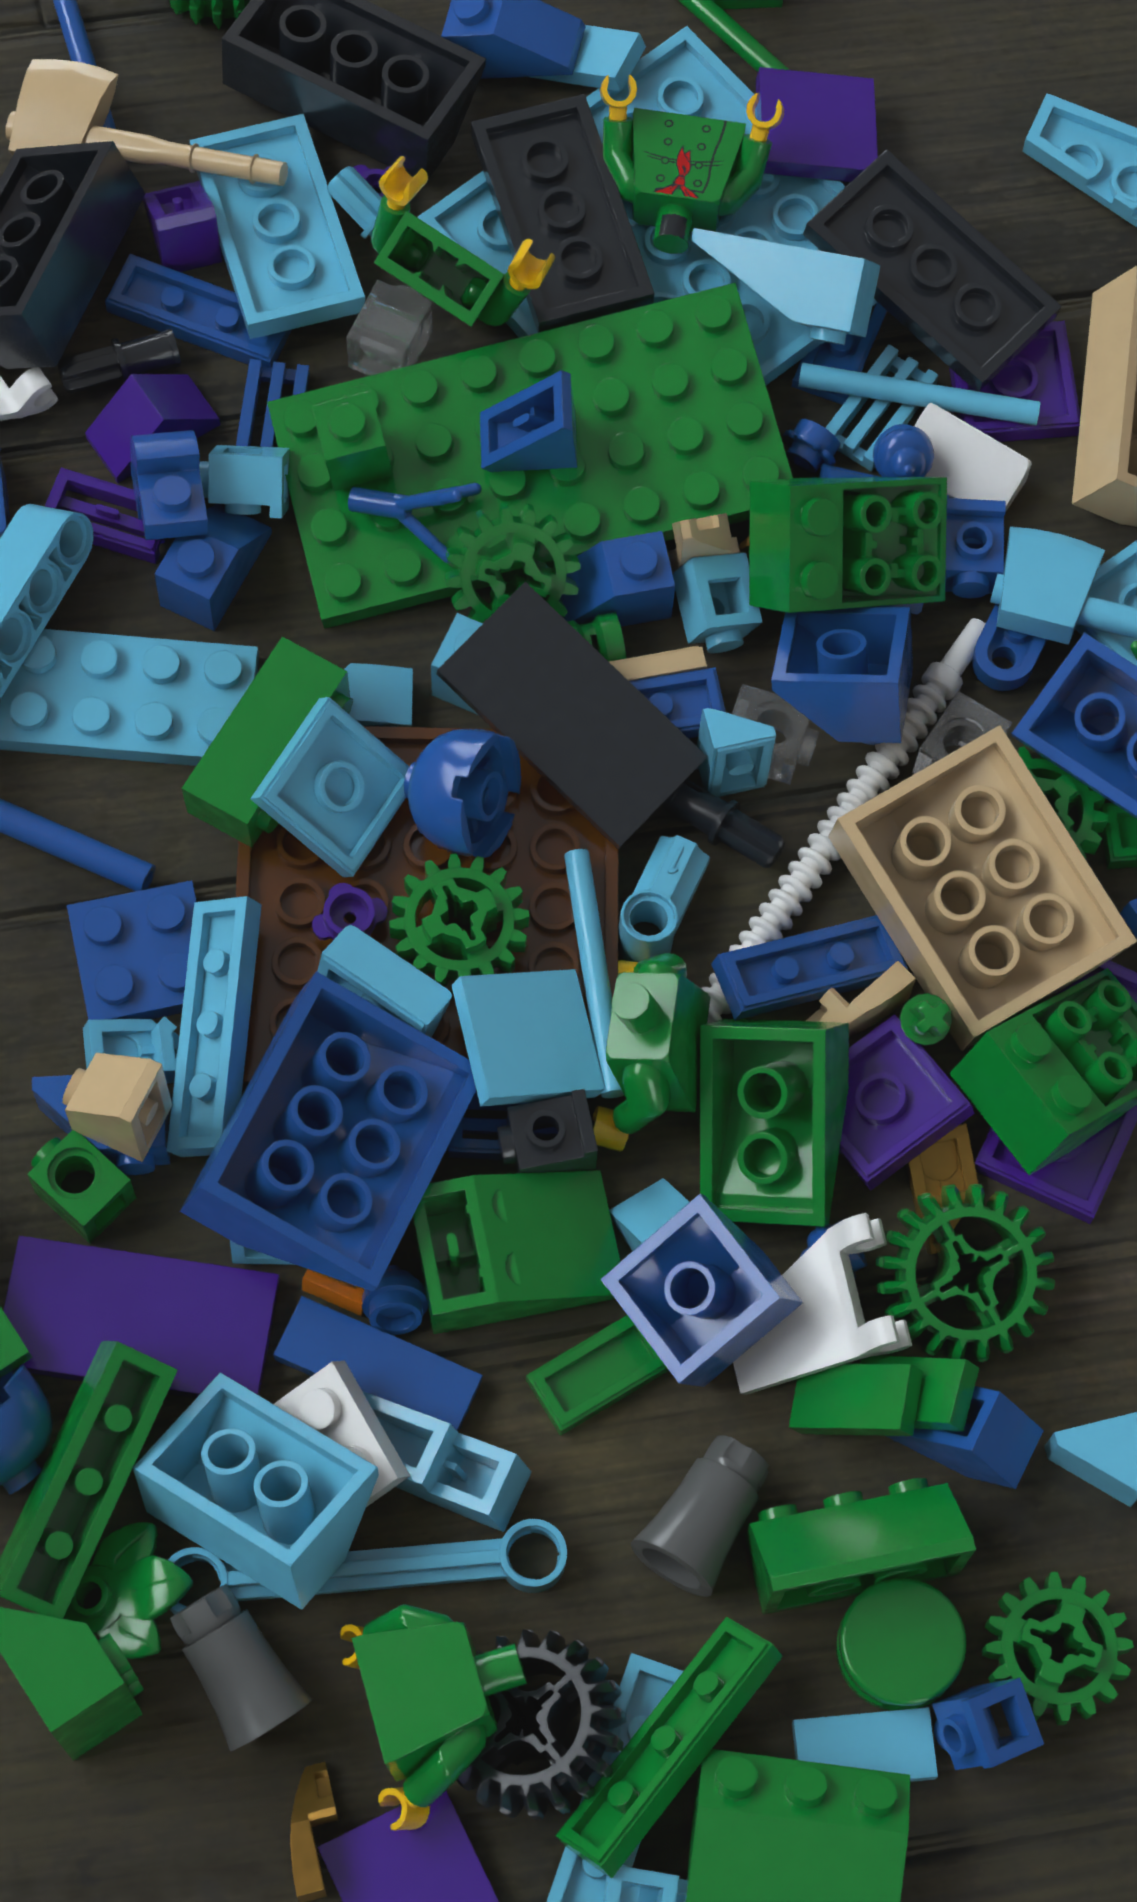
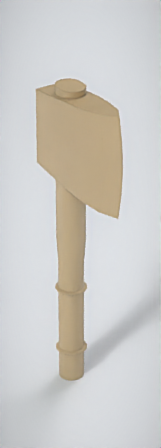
M33 59L24 77L16 111L10 113L6 124V137L10 140L8 151L12 156L16 149L113 141L125 161L167 165L189 169L191 173L195 171L249 180L251 184L261 182L283 186L288 176V165L286 162L260 158L258 154L248 156L199 147L197 143L193 145L175 143L151 135L103 127L116 90L118 74L98 66L77 61Z

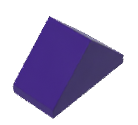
M199 181L145 194L143 202L162 266L183 272L222 262L214 205Z
M131 374L87 429L85 435L115 481L120 483L132 476L130 459L131 435L194 430L197 439L221 424L219 417L188 374Z

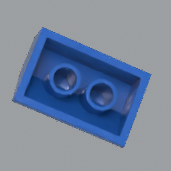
M1084 632L1011 734L1012 737L1137 819V666Z

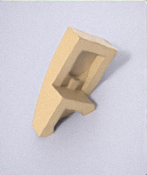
M727 513L698 519H688L672 524L676 549L668 551L672 574L693 557L740 553L737 537H731Z
M897 961L850 1004L834 988L829 989L819 1000L821 1003L820 1009L806 1021L849 1023L850 1038L875 1025L909 1000L916 978Z

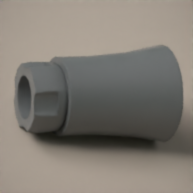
M725 1435L717 1436L703 1458L695 1460L679 1487L659 1513L631 1542L633 1552L648 1568L676 1587L694 1595L711 1596L724 1561L744 1522L759 1500L757 1492L767 1478L769 1464L755 1450L743 1445L736 1439Z
M227 1584L213 1590L170 1618L175 1631L184 1644L187 1645L182 1651L208 1696L230 1751L238 1749L263 1735L313 1700L285 1667L261 1633L248 1609L241 1612V1607Z

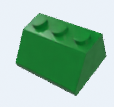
M914 1478L890 1485L888 1487L889 1495L864 1500L861 1491H851L824 1499V1508L798 1513L797 1505L789 1504L759 1512L757 1514L759 1521L749 1523L745 1540L762 1615L857 1596L871 1585L884 1582L887 1579L910 1578L925 1582L958 1575L976 1551L970 1529L948 1483L929 1487L927 1478Z
M0 1607V1653L51 1734L73 1761L143 1714L133 1697L144 1691V1688L110 1633L97 1640L87 1623Z
M711 1749L699 1766L694 1794L685 1902H900L909 1835L911 1775Z

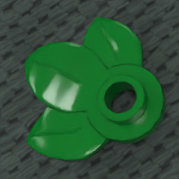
M148 1522L126 1525L112 1532L101 1542L92 1565L86 1568L64 1616L67 1620L87 1623L92 1633L99 1635L100 1638L110 1633L124 1656L128 1659L148 1657L160 1652L161 1639L154 1619L175 1606L193 1586L192 1578L171 1561L153 1556L156 1549L158 1532L157 1527L153 1523ZM95 1588H101L102 1597L100 1602L93 1608L85 1609L84 1600L89 1592Z

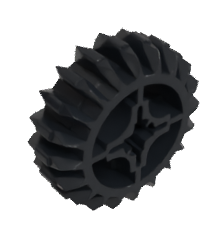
M523 1629L517 1649L526 1678L540 1674L558 1675L563 1678L555 1685L548 1681L544 1686L535 1691L526 1692L515 1687L490 1695L489 1699L492 1708L497 1700L500 1705L501 1715L497 1723L498 1730L488 1737L490 1741L485 1744L483 1751L456 1781L466 1791L477 1789L476 1801L488 1809L499 1802L501 1813L506 1817L516 1818L525 1806L527 1814L531 1818L543 1820L547 1811L548 1800L561 1814L570 1813L571 1800L569 1793L576 1790L585 1799H590L595 1793L593 1786L586 1781L594 1771L605 1778L611 1775L612 1767L602 1759L604 1751L620 1752L623 1750L624 1743L618 1736L608 1730L619 1727L627 1721L626 1713L621 1708L611 1705L621 1696L622 1692L615 1681L604 1680L609 1667L601 1658L588 1659L589 1648L579 1640H574L566 1646L565 1638L557 1631L550 1630L541 1643L538 1635L533 1630ZM496 1636V1649L512 1644L506 1636ZM481 1650L476 1651L477 1655L484 1653ZM581 1703L580 1727L569 1749L565 1742V1731L569 1722L578 1714L575 1707ZM519 1704L525 1707L532 1715L537 1714L536 1719L540 1724L539 1730L547 1739V1745L536 1735L529 1734L530 1729L526 1724L527 1718L519 1709ZM533 1756L545 1757L552 1765L543 1771L529 1775H512L501 1772L510 1763L513 1762L518 1766L524 1760Z

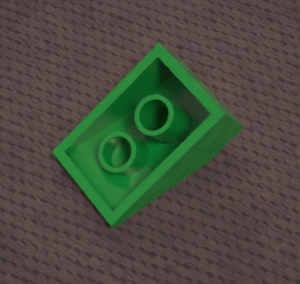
M722 1019L700 1025V1194L705 1195L732 1222L821 1227L829 1225L848 1094L849 1023L751 1019L734 1021V1019Z

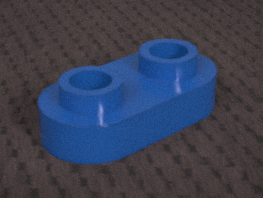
M995 604L976 643L972 667L977 678L987 687L998 691H1010L1021 687L1027 682L1048 639L996 627L999 604ZM1004 657L1012 663L1013 667L1001 669L993 663L992 659Z

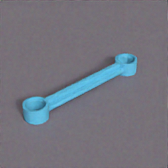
M527 1519L513 1525L505 1533L504 1537L500 1539L348 1551L345 1561L315 1595L506 1579L511 1586L520 1591L538 1593L553 1587L562 1577L567 1560V1545L561 1532L549 1522L540 1519ZM531 1533H539L553 1541L559 1553L554 1571L548 1576L537 1580L518 1574L511 1566L508 1556L512 1544L521 1536ZM185 1548L176 1552L168 1559V1561H171L180 1568L194 1561H203L211 1564L217 1571L219 1581H221L220 1587L227 1584L237 1601L282 1598L230 1564L222 1562L219 1557L204 1548ZM178 1602L170 1611L176 1614L187 1606Z

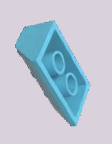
M219 1373L133 1467L147 1513L301 1610L345 1561L379 1476L377 1466L222 1373Z

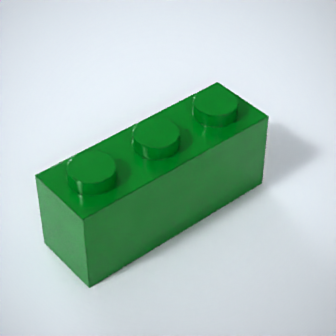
M282 637L181 788L187 813L251 848L263 831L271 833L279 823L250 798L319 698L330 697L348 714L350 713L353 699L350 697L347 671Z

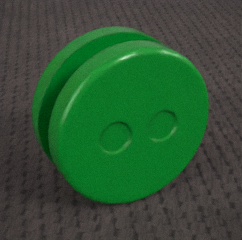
M910 1578L887 1579L884 1582L875 1583L861 1592L846 1611L839 1625L836 1637L838 1666L844 1680L852 1691L874 1707L887 1711L923 1708L941 1697L959 1675L966 1655L965 1628L953 1603L935 1587Z

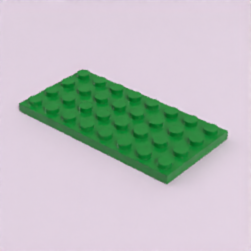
M736 283L267 402L278 447L290 448L288 475L285 476L324 629L451 597L462 589L447 587L444 577L445 573L458 569V566L441 560L398 519L349 511L348 497L353 487L409 496L478 483L482 488L481 493L478 495L462 498L459 502L412 509L411 514L447 548L462 549L464 544L458 537L456 530L459 526L469 528L473 532L478 529L477 511L482 510L488 515L490 520L499 518L500 503L507 502L512 516H520L526 503L531 504L535 510V522L539 523L549 514L556 518L558 525L553 537L562 533H569L574 545L563 555L578 556L601 541L657 531L663 532L665 541L673 540L675 538L672 524L683 520L698 519L727 513L729 525L750 520V481L793 478ZM561 370L570 373L576 417L577 468L489 472L481 469L480 412ZM371 390L393 476L334 491L311 406ZM507 534L491 539L484 547L490 548L506 539ZM535 539L533 554L535 560L547 564V567L553 568L552 556L549 550L540 541ZM518 560L513 561L510 569L500 568L504 582L511 581L514 574H525ZM471 575L472 585L475 590L490 587L489 583L477 579V576Z

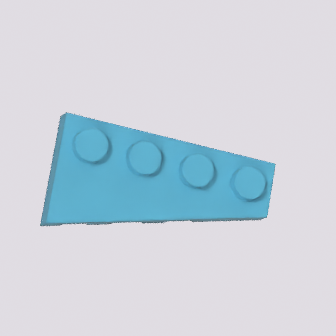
M1047 93L1025 139L1022 152L1137 227V128Z

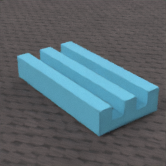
M889 344L867 372L869 374L886 376L891 371L895 374L894 378L937 384L939 376L930 369L926 373L917 369L919 362L911 357L904 361L898 357L899 350ZM850 395L826 426V429L839 440L840 447L837 451L872 472L875 468L873 448L879 436L894 425L908 424L919 409V406L902 404L867 451L859 447V445L892 402L876 399L846 439L841 434L869 399Z

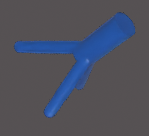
M472 483L408 496L353 487L348 497V509L352 512L398 519L445 563H450L446 557L447 547L411 514L412 509L459 502L462 498L480 494L482 488L480 484Z

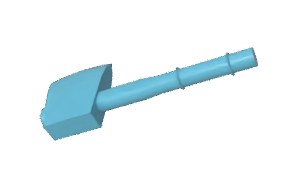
M1010 527L1003 575L997 573L990 600L991 603L999 604L996 627L1068 645L1077 624L1137 639V608L1088 596L1105 553L1104 549L1059 533L1031 528Z

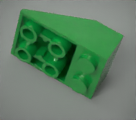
M947 477L792 478L750 481L749 605L794 613L945 601Z
M1108 968L989 1030L949 1073L1028 1175L1071 1152L1137 1105V1003Z
M600 1170L471 1175L430 1183L411 1219L433 1334L615 1299L601 1281L602 1277L620 1263V1257Z

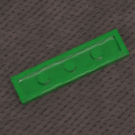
M725 1617L610 1765L613 1769L611 1775L608 1778L601 1777L593 1787L594 1795L590 1799H584L557 1833L556 1837L568 1849L610 1878H613L783 1657L782 1654L769 1641L732 1619Z

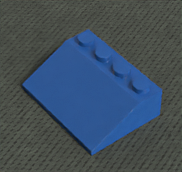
M316 971L291 1004L180 1212L238 1245L374 1291L378 1287L476 1091L469 1059Z

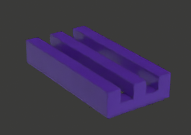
M62 467L60 468L45 507L82 513L91 521L145 537L142 520L119 513L114 508L101 504L93 505L65 496L66 491L69 490L137 511L133 489ZM91 522L93 527V545L156 564L160 555L159 547L161 543H165L166 538L145 540L144 538Z

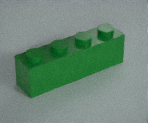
M101 1341L0 1557L1 1598L37 1614L64 1618L175 1378L177 1369L118 1341Z

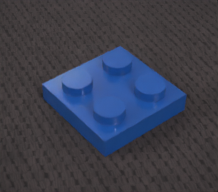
M192 880L67 905L88 1020L154 1019L182 1013L194 902H196Z

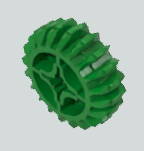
M970 1184L965 1193L963 1204L956 1185H944L941 1192L943 1207L939 1206L937 1200L930 1193H922L917 1199L924 1217L920 1218L915 1212L907 1208L901 1209L897 1213L899 1221L909 1230L906 1236L892 1230L885 1231L887 1244L895 1246L899 1250L897 1257L878 1256L876 1258L877 1267L895 1269V1280L878 1283L877 1292L879 1294H899L900 1300L891 1304L885 1310L886 1316H894V1320L910 1314L911 1319L907 1322L911 1341L919 1337L926 1330L927 1333L923 1341L922 1351L928 1355L934 1356L941 1349L945 1340H947L946 1353L949 1359H963L967 1343H969L970 1351L975 1361H987L990 1354L988 1339L992 1340L994 1346L1001 1353H1009L1014 1347L1007 1330L1011 1328L1022 1337H1030L1034 1333V1329L1023 1317L1026 1310L1032 1314L1042 1316L1046 1315L1048 1311V1306L1044 1302L1034 1299L1033 1296L1035 1289H1054V1279L1037 1277V1265L1053 1263L1054 1255L1052 1252L1039 1251L1034 1253L1031 1245L1041 1241L1045 1237L1046 1232L1043 1227L1039 1226L1021 1231L1020 1227L1030 1214V1210L1026 1206H1017L1005 1216L1004 1212L1009 1196L1003 1191H996L989 1198L986 1206H984L985 1193L981 1184ZM961 1217L979 1220L993 1228L1003 1238V1241L994 1246H986L975 1250L968 1245L962 1234L955 1233L949 1221ZM932 1233L936 1239L933 1245L938 1255V1266L934 1274L922 1281V1285L917 1288V1258L924 1242ZM958 1254H962V1261L965 1262L986 1261L978 1265V1270L970 1275L971 1282L974 1285L971 1287L973 1291H968V1284L956 1283L955 1285H946V1283L953 1280L952 1276L960 1271V1265L957 1261L959 1259ZM1013 1259L1014 1281L1012 1290L1006 1303L998 1312L995 1306L999 1302L995 1297L993 1281L997 1272L1010 1264L1009 1260ZM957 1296L961 1298L969 1311H975L981 1324L968 1328H955L936 1318L926 1306L937 1300L943 1301L949 1297Z

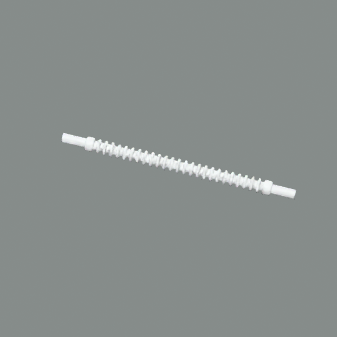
M972 618L942 661L930 664L921 678L923 685H916L913 689L915 698H908L902 742L875 745L877 752L867 753L865 760L868 766L861 765L857 767L856 775L858 779H850L846 784L849 793L842 792L838 794L836 799L839 807L831 806L828 808L827 815L830 820L824 819L818 822L817 828L820 834L813 833L809 835L807 840L810 848L802 847L799 849L798 856L801 861L789 863L788 869L791 875H781L778 882L781 889L775 888L770 890L768 896L771 903L765 902L760 904L759 912L762 916L750 918L749 926L752 930L741 931L739 939L742 944L731 945L729 952L782 939L783 936L780 930H790L792 928L793 922L790 916H800L803 909L800 902L811 901L813 895L810 888L816 889L822 885V879L819 875L830 874L832 866L829 861H838L841 858L828 837L836 820L879 795L878 792L883 793L890 788L887 779H896L899 775L897 765L904 766L908 763L909 757L906 752H915L918 748L916 739H923L927 736L928 731L925 725L931 726L936 723L937 716L935 712L945 711L947 707L945 700L953 699L961 688L963 682L960 676L973 659L976 643L986 623ZM715 973L710 974L709 977L712 987L701 988L711 997L707 1023L722 1020L721 1014H731Z

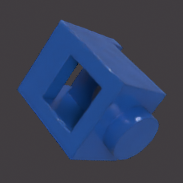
M948 499L945 592H953V594L962 598H979L986 594H992L997 573L1002 575L1004 573V515L1006 512V501Z
M1021 1678L972 1686L932 1704L937 1717L934 1727L936 1740L950 1754L955 1770L983 1766L984 1769L992 1768L1044 1744ZM998 1702L1001 1703L1012 1735L999 1736L989 1706Z

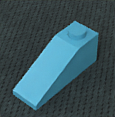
M693 229L691 240L790 320L811 327L809 338L845 345L847 334L866 337L881 265L858 257L703 229Z

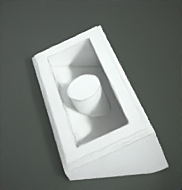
M929 403L915 424V427L923 430L929 436L934 449L933 465L925 477H947V494L949 498L1006 501L1007 511L1027 481L1032 465L1031 461L939 406Z

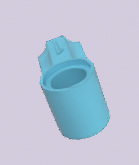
M678 835L674 837L660 836L633 894L627 898L622 906L618 926V951L626 961L640 962L659 954L671 952L677 929L710 862V856L705 854L698 847L697 843ZM639 922H649L659 927L661 932L656 935L647 936L637 932L633 925Z

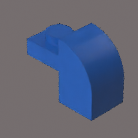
M194 430L131 435V475L138 520L143 521L145 540L208 534V518L199 470V449Z

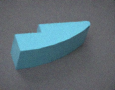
M363 1392L410 1474V1477L395 1487L499 1531H505L532 1472L517 1454L458 1433L451 1423Z

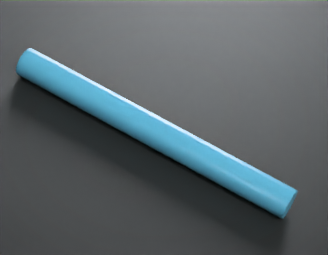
M802 363L798 387L919 407H926L929 403H933L945 411L1035 426L1037 425L1040 411V401Z
M575 849L566 852L564 858L591 1033L605 1085V1090L601 1092V1096L603 1098H617L623 1096L624 1093L606 1061V1046L612 1011V993L590 854L586 849Z

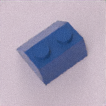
M861 607L794 613L785 612L771 679L772 691L838 742H861L868 745L901 743L913 671L910 607Z
M703 1194L696 1196L601 1278V1281L677 1382L693 1386L705 1387L803 1304L802 1300L764 1251Z

